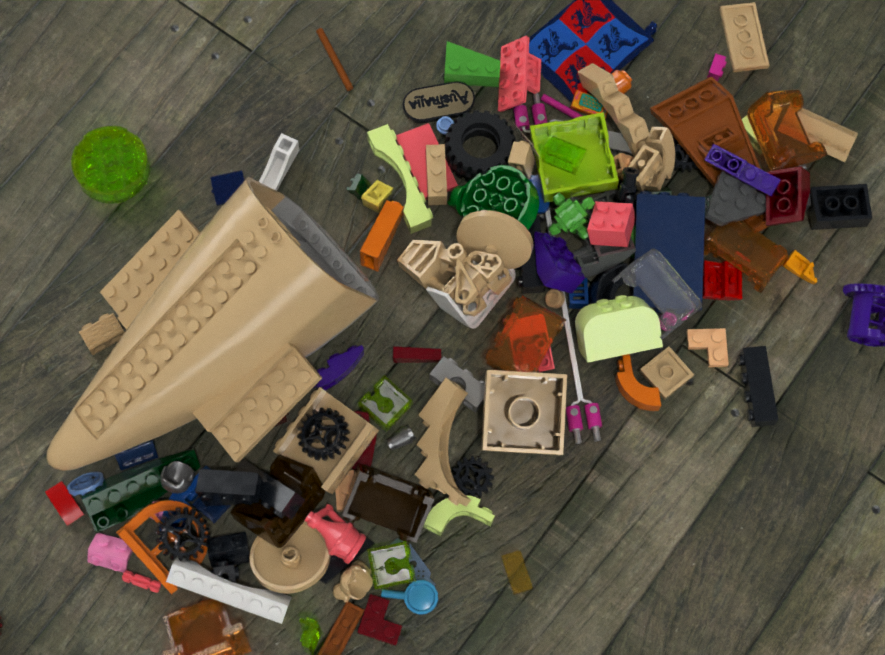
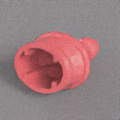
M327 504L318 512L310 511L304 520L309 527L320 532L325 540L328 554L343 559L346 564L353 560L366 540L365 534H360L352 522L346 523L333 510L330 504ZM325 516H329L334 522H330L322 518H324Z

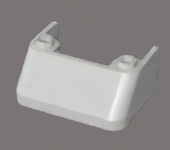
M514 269L508 270L512 277L511 282L499 295L490 289L483 296L487 307L475 317L464 315L463 304H457L455 299L452 300L448 293L431 287H427L426 290L442 310L463 325L474 329L480 325L515 280L516 273ZM470 303L468 311H474L477 304Z

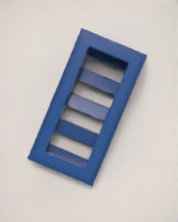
M587 278L580 283L583 284V287L575 289L583 291V293H568V309H582L589 305ZM573 297H583V299H573Z

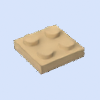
M667 347L639 371L653 388H659V394L664 400L694 377L692 371L670 347Z

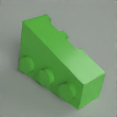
M447 41L444 83L458 81L471 86H499L500 60Z

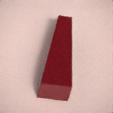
M393 346V363H439L441 360V349Z

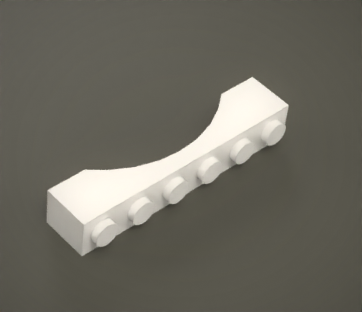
M281 133L259 180L260 183L276 191L278 190L299 152L298 140Z
M178 556L172 563L166 581L281 624L292 598L291 596L271 590L251 588L228 581L206 570L197 562L192 560L186 561L185 558L180 561Z

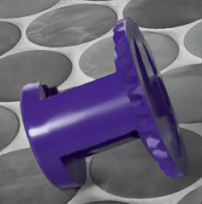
M875 284L844 285L843 293L845 296L853 299L847 338L852 342L866 346L885 347V286ZM879 312L878 321L870 319L871 314ZM869 326H877V329H871Z

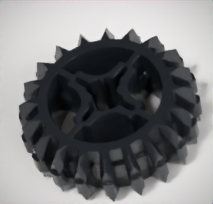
M320 408L318 413L314 409L312 410V416L306 414L307 420H301V423L304 425L303 427H298V430L302 432L297 435V438L301 439L298 444L303 447L302 451L304 453H308V457H314L317 461L321 458L323 461H327L328 456L331 459H335L334 453L341 455L339 449H346L343 443L344 441L349 442V438L345 437V435L350 434V431L346 429L349 424L344 422L345 417L339 416L338 411L333 412L331 408H327L325 411L324 408ZM322 420H332L335 425L325 426ZM323 430L326 431L324 438L321 437ZM336 435V438L332 443V438ZM321 442L325 448L315 449L312 443Z
M177 507L175 508V515L169 510L168 515L170 518L163 515L161 518L165 523H157V526L161 527L162 530H155V534L161 535V537L155 539L157 543L162 542L158 549H165L163 555L167 556L170 554V560L172 561L176 556H178L180 561L183 560V556L186 561H190V555L195 559L198 558L196 551L198 550V552L203 553L204 550L200 548L201 545L208 546V543L204 542V538L210 539V535L204 534V532L210 530V527H203L207 520L199 521L202 518L201 513L194 517L195 509H191L188 514L187 507L183 508L182 513L180 508ZM186 518L180 527L170 526L174 521ZM192 520L198 528V538L191 534ZM183 529H185V533L191 538L182 537V540H180L181 537L174 530L183 532ZM167 531L175 536L173 549L167 541ZM184 543H195L191 548L184 551H179L180 547H182Z

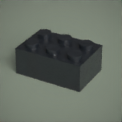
M867 184L811 187V206L808 209L812 230L867 227L872 220Z

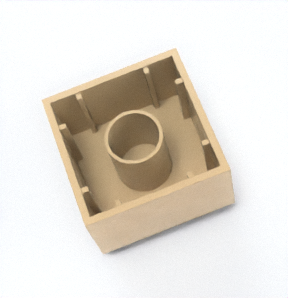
M487 370L485 373L481 451L563 455L567 374Z

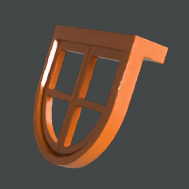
M162 500L144 507L116 533L167 591L173 594L178 588L176 585L166 582L169 571L156 558L162 551L158 549L162 542L150 551L133 532L149 517H152L156 523H162L155 515L158 512L175 511V508L178 507L182 513L183 508L187 507L189 514L190 510L193 509L179 501ZM192 520L191 525L193 524V525L195 526V529H196V532H197V538H198V528H197L196 524L194 523V521ZM174 530V532H176L178 535L183 533L182 531L178 532ZM167 531V541L170 544L175 541V536ZM203 545L200 547L204 550L203 553L198 552V550L196 551L198 558L195 559L190 555V560L197 562L199 565L202 563L207 552V547ZM183 546L180 547L181 551L186 550Z

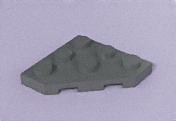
M722 171L718 175L705 218L719 226H723L730 222H738L755 215L760 216L766 212V195Z

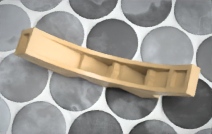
M593 63L577 71L583 88L594 95L610 114L635 158L643 144L647 145L645 141L650 135L645 119L634 113L629 97L618 91L612 74Z
M445 378L419 413V416L424 420L422 423L428 429L416 445L422 449L421 454L426 457V460L414 475L420 479L419 484L424 488L429 489L431 487L443 494L447 493L449 495L448 499L457 506L462 504L467 507L471 500L458 489L451 473L448 442L456 412L468 393L457 383Z

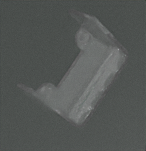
M656 249L649 250L633 261L612 280L615 283L623 278L624 283L628 286L636 287L639 285L663 314L660 317V325L666 332L660 336L662 340L702 308V303L697 295Z

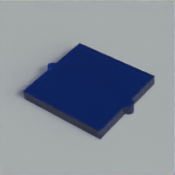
M242 170L210 177L213 188L211 192L214 194L216 206L224 205L244 182Z

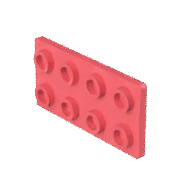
M528 36L519 38L501 47L498 95L499 112L525 103L527 91L533 94L540 92L541 59L529 53Z

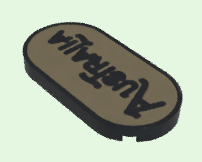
M458 81L415 88L405 95L403 99V112L408 119L410 118L413 122L419 124L435 122L444 116L450 118L462 117L464 113L470 112L474 106L475 94L469 85Z

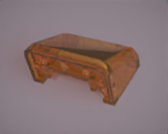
M800 90L766 92L748 109L747 116L771 171L798 167L820 160L827 155L823 143L820 141L810 143L797 114L804 105Z
M742 220L738 222L733 221L723 226L716 225L704 240V255L707 256L709 253H714L713 256L715 258L719 255L748 275V281L751 282L753 279L756 284L753 289L759 293L764 291L788 258L787 250L783 246L775 244Z

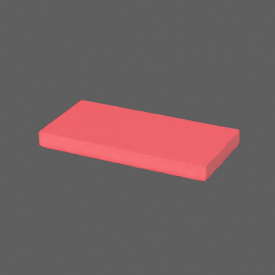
M429 123L396 135V142L398 145H401L404 152L403 157L410 164V172L417 179L418 190L424 194L426 200H428L426 145L439 144ZM446 160L447 192H449L458 184Z

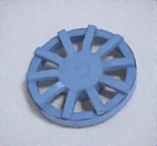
M89 472L71 481L67 489L69 494L73 496L80 494L83 496L89 491H95V488L98 486H102L105 478L101 472Z

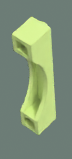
M387 124L368 131L367 139L374 155L390 164L403 181L406 190L403 219L410 234L430 227L433 214L430 208L427 209L424 204L426 203L424 194L418 191L417 179L415 176L412 177L410 173V164L403 158L404 152L401 145H397L395 141L397 137L394 130H390Z

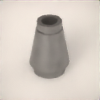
M407 425L406 427L402 426L386 442L392 451L413 443L416 437L409 425Z

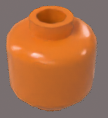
M615 70L612 73L618 91L625 94L632 87L631 77L624 70Z

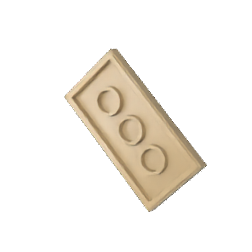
M756 3L720 6L719 10L733 72L769 68L770 65Z

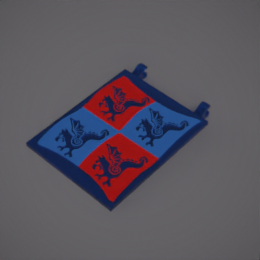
M573 0L529 38V53L541 59V75L572 104L576 90L592 95L583 88L577 71L592 63L610 74L615 70H621L654 42L651 35L656 32L657 24L651 22L643 30L612 0Z

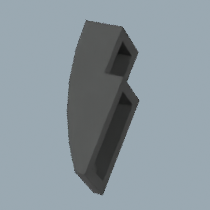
M630 237L628 247L594 245V252L577 255L578 265L582 268V273L587 278L618 265L636 252L632 237Z

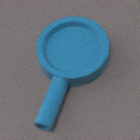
M417 580L411 583L405 592L382 589L381 597L404 600L407 608L418 615L432 612L438 603V592L435 586L425 580Z

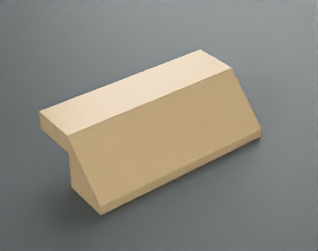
M793 103L790 104L778 128V132L843 162L846 161L858 135L857 132Z

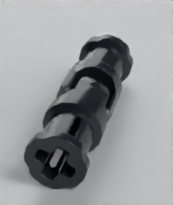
M625 167L622 171L624 177L623 182L620 184L617 203H631L634 208L633 202L637 190L636 179L640 171L633 167Z

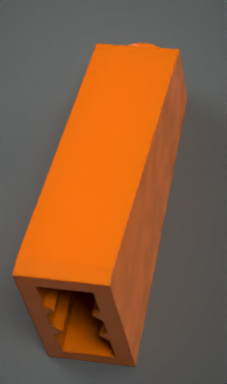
M386 200L360 250L361 266L379 271L403 217L404 206L399 202Z

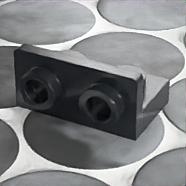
M246 532L206 540L212 570L213 565L217 564V561L229 560V563L233 562L234 565L250 562V550Z

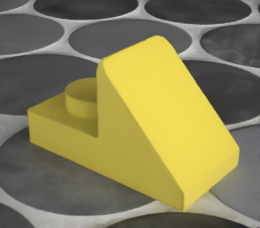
M376 180L362 195L363 205L380 213L384 201L392 194L393 188Z

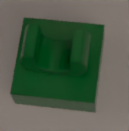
M356 174L355 178L350 179L352 182L351 187L346 189L359 200H362V195L370 188L371 183L362 174Z

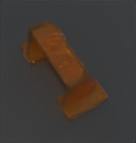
M211 598L163 616L172 648L162 651V655H244L252 652L241 622L235 625L231 624L223 602Z

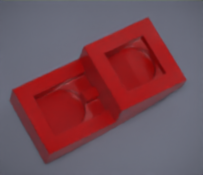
M62 481L45 491L67 526L84 515Z

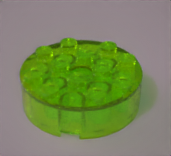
M103 126L88 132L83 136L80 143L75 146L72 153V171L79 187L87 196L98 202L113 204L129 200L143 189L149 178L150 162L143 142L137 135L123 127Z

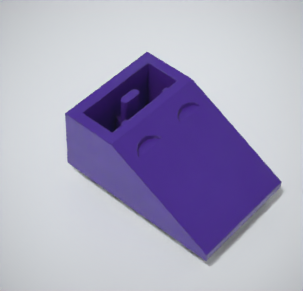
M535 231L537 274L546 287L572 294L585 279L581 271L582 268L575 261L573 253L569 251L567 243L563 238Z

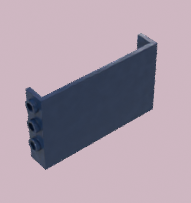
M641 191L640 194L635 196V201L637 202L633 296L643 299L659 314H664L666 311H674V314L679 315L685 314V312H700L702 310L705 197L689 196L687 193H678L675 196L670 195L668 192H660L659 195H655L649 191Z

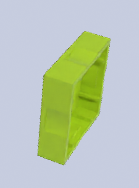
M604 112L581 116L568 121H554L530 126L531 141L539 155L538 157L534 152L544 203L553 201V197L558 193L567 199L618 189L619 180L614 157L609 148V135Z

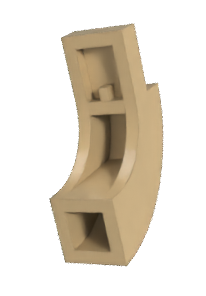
M652 126L649 132L650 135L645 142L649 147L660 152L663 165L660 171L656 172L652 177L651 184L645 187L644 190L660 191L664 180L670 179L675 163V146L668 127Z

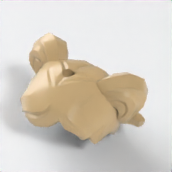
M360 560L353 562L351 567L342 573L340 583L334 586V597L337 600H344V603H347L349 599L360 600L365 597L373 585L371 574L374 572L373 569H369L366 563Z

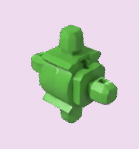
M556 194L553 197V201L556 206H559L555 209L557 215L554 217L557 223L554 222L548 230L553 236L561 233L562 229L566 233L570 231L573 234L578 231L577 234L586 240L589 237L588 227H585L589 221L586 218L590 216L586 210H591L596 203L591 197L584 199L582 204L578 200L568 199L565 201L566 198L562 194Z

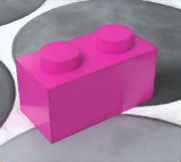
M715 54L707 78L712 76L718 81L719 77H722L724 72L722 68H725L727 63L725 56Z

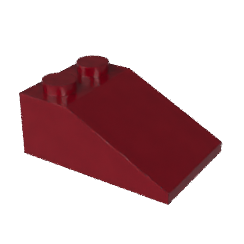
M802 166L767 172L779 178L781 182L772 197L766 194V226L803 221L810 194V173Z

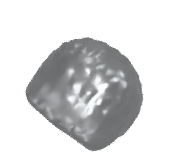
M173 461L167 467L164 466L160 475V482L162 487L171 493H183L193 482L195 472L189 465Z

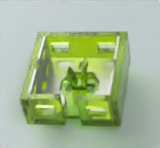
M384 375L374 385L376 393L371 397V393L368 391L358 402V407L363 412H367L369 417L387 432L413 406V400Z
M404 541L367 549L375 590L416 582L414 566L409 563V559H412L409 542Z

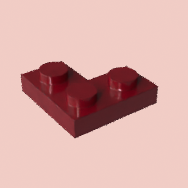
M370 594L357 632L358 634L393 646L397 645L402 626L384 620L390 600Z

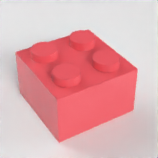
M596 201L587 228L590 244L628 247L636 220L633 204Z

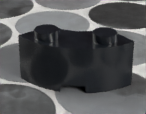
M627 263L614 266L600 273L594 279L588 292L589 304L597 303L601 299H615L617 289L622 284L629 282Z

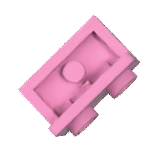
M96 533L88 548V563L124 573L127 570V564L133 551L120 538Z

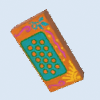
M576 90L571 109L587 115L604 112L606 118L607 110L595 96Z

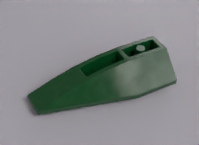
M194 449L153 460L105 479L102 482L103 485L95 488V491H89L83 496L80 494L96 533L134 517L144 507L167 493L168 491L162 487L160 482V475L164 466L167 467L171 462L178 461L189 465L194 472L198 470L201 466Z

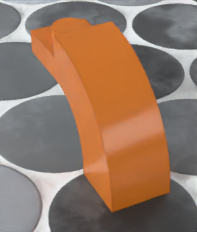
M630 354L622 355L620 360L617 361L619 372H617L615 377L620 393L629 403L637 408L647 411H659L661 407L659 388L646 387L640 384L633 375Z

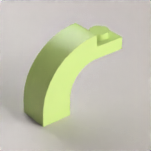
M466 495L471 500L467 507L462 504L457 506L446 498L432 508L423 528L441 536L449 521L458 516H470L491 527L495 515L486 507L479 508L481 501L479 498Z

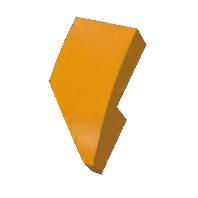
M796 250L792 251L783 267L813 285L816 284L817 278H815L813 271L814 262L810 263Z

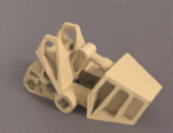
M412 240L397 259L399 267L425 289L431 287L448 293L452 300L455 299L457 304H463L464 315L474 317L487 307L483 296L490 289L499 295L510 284L512 279L507 268H504V262L499 255L474 251L468 256L463 246L459 243H454L446 249L442 241ZM481 257L482 260L479 264L474 265L472 263L474 258ZM470 303L477 304L474 311H468Z

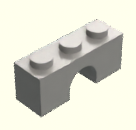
M443 356L431 371L429 380L437 386H440L445 378L462 384L468 393L462 404L476 413L484 403L485 382L476 380L470 371L462 370L453 359H447Z

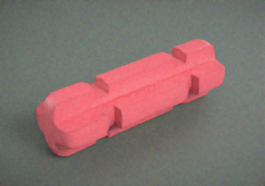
M125 570L122 575L124 582H132L133 585L147 590L149 588L152 592L158 593L161 588L159 581H151V578L139 574L134 575L131 571Z

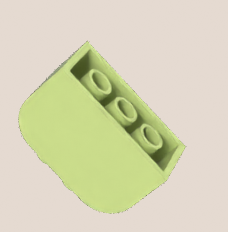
M621 295L613 300L601 299L597 303L583 307L576 316L575 328L578 348L587 362L663 347L659 317L639 297Z

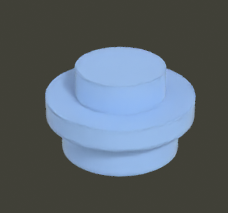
M447 116L440 118L436 124L438 132L446 135L449 126L454 124V121Z

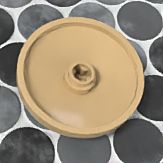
M490 210L472 212L462 219L457 230V241L463 246L468 256L474 251L499 255L504 262V268H507V270L524 265L529 260L533 250V239L527 228L515 218L501 212ZM476 257L473 260L480 263L482 258Z
M305 521L281 548L272 546L257 536L252 544L249 557L251 569L258 582L271 591L284 594L297 593L316 584L327 571L331 558L320 532L309 527Z

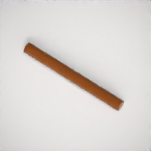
M319 28L316 32L347 91L352 90L354 87L323 28Z

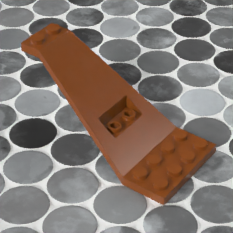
M712 76L650 108L651 114L664 127H668L671 134L713 187H715L718 175L722 172L705 161L713 144L760 168L733 95ZM766 212L760 216L755 215L741 220L753 234L769 227L766 226Z

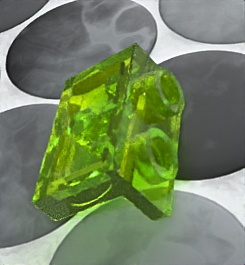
M306 617V620L300 618L299 623L305 629L300 639V642H302L301 646L306 653L313 655L323 632L316 620Z

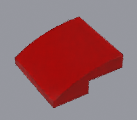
M704 260L702 298L742 300V264L729 261L717 263Z

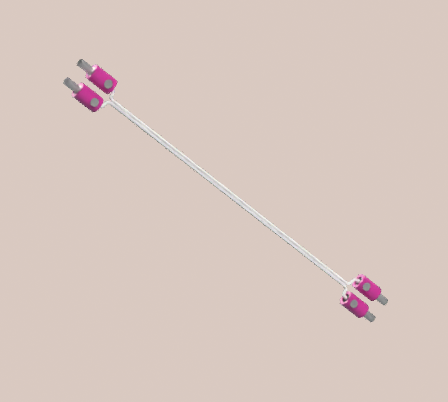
M538 93L533 94L534 105H532L531 109L534 125L548 123L545 105L540 103ZM522 104L514 107L516 126L521 131L530 133V130H528L530 123L527 107ZM550 208L545 212L548 229L552 225ZM565 298L561 307L578 397L577 401L573 402L571 406L566 407L569 431L574 433L575 444L582 443L580 431L583 430L580 406L575 405L581 400L584 403H589L584 406L588 429L593 430L594 441H601L599 428L603 426L599 404L592 403L590 400L583 398Z

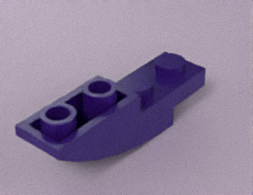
M715 144L712 145L705 158L706 162L770 197L773 196L781 182L779 178Z
M355 345L348 348L345 353H336L330 356L329 360H327L328 368L317 370L322 379L312 389L317 388L318 390L320 387L326 391L342 381L360 362L364 355L363 346L357 347Z

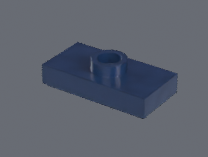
M153 440L115 454V457L122 471L156 459L158 454Z

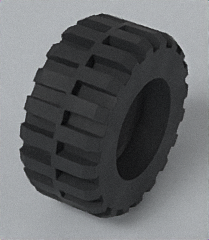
M473 110L472 114L466 112L463 114V118L457 117L454 120V124H451L448 128L445 138V158L451 171H456V176L460 179L462 177L466 178V182L472 180L479 173H487L488 170H491L490 167L498 165L509 166L508 159L512 144L516 142V137L513 135L512 127L508 126V122L504 118L502 120L499 119L500 115L496 113L492 115L489 114L490 111L484 110V113L479 112V110ZM483 136L492 140L498 149L490 157L475 158L464 150L463 144L472 137Z

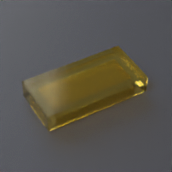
M521 551L501 556L513 595L532 590L533 586Z

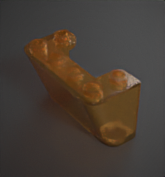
M525 296L517 297L512 306L514 308L512 314H508L503 323L505 327L502 332H498L494 340L496 344L493 350L489 349L485 359L487 360V365L495 370L539 373L538 368L555 336L558 337L566 319Z

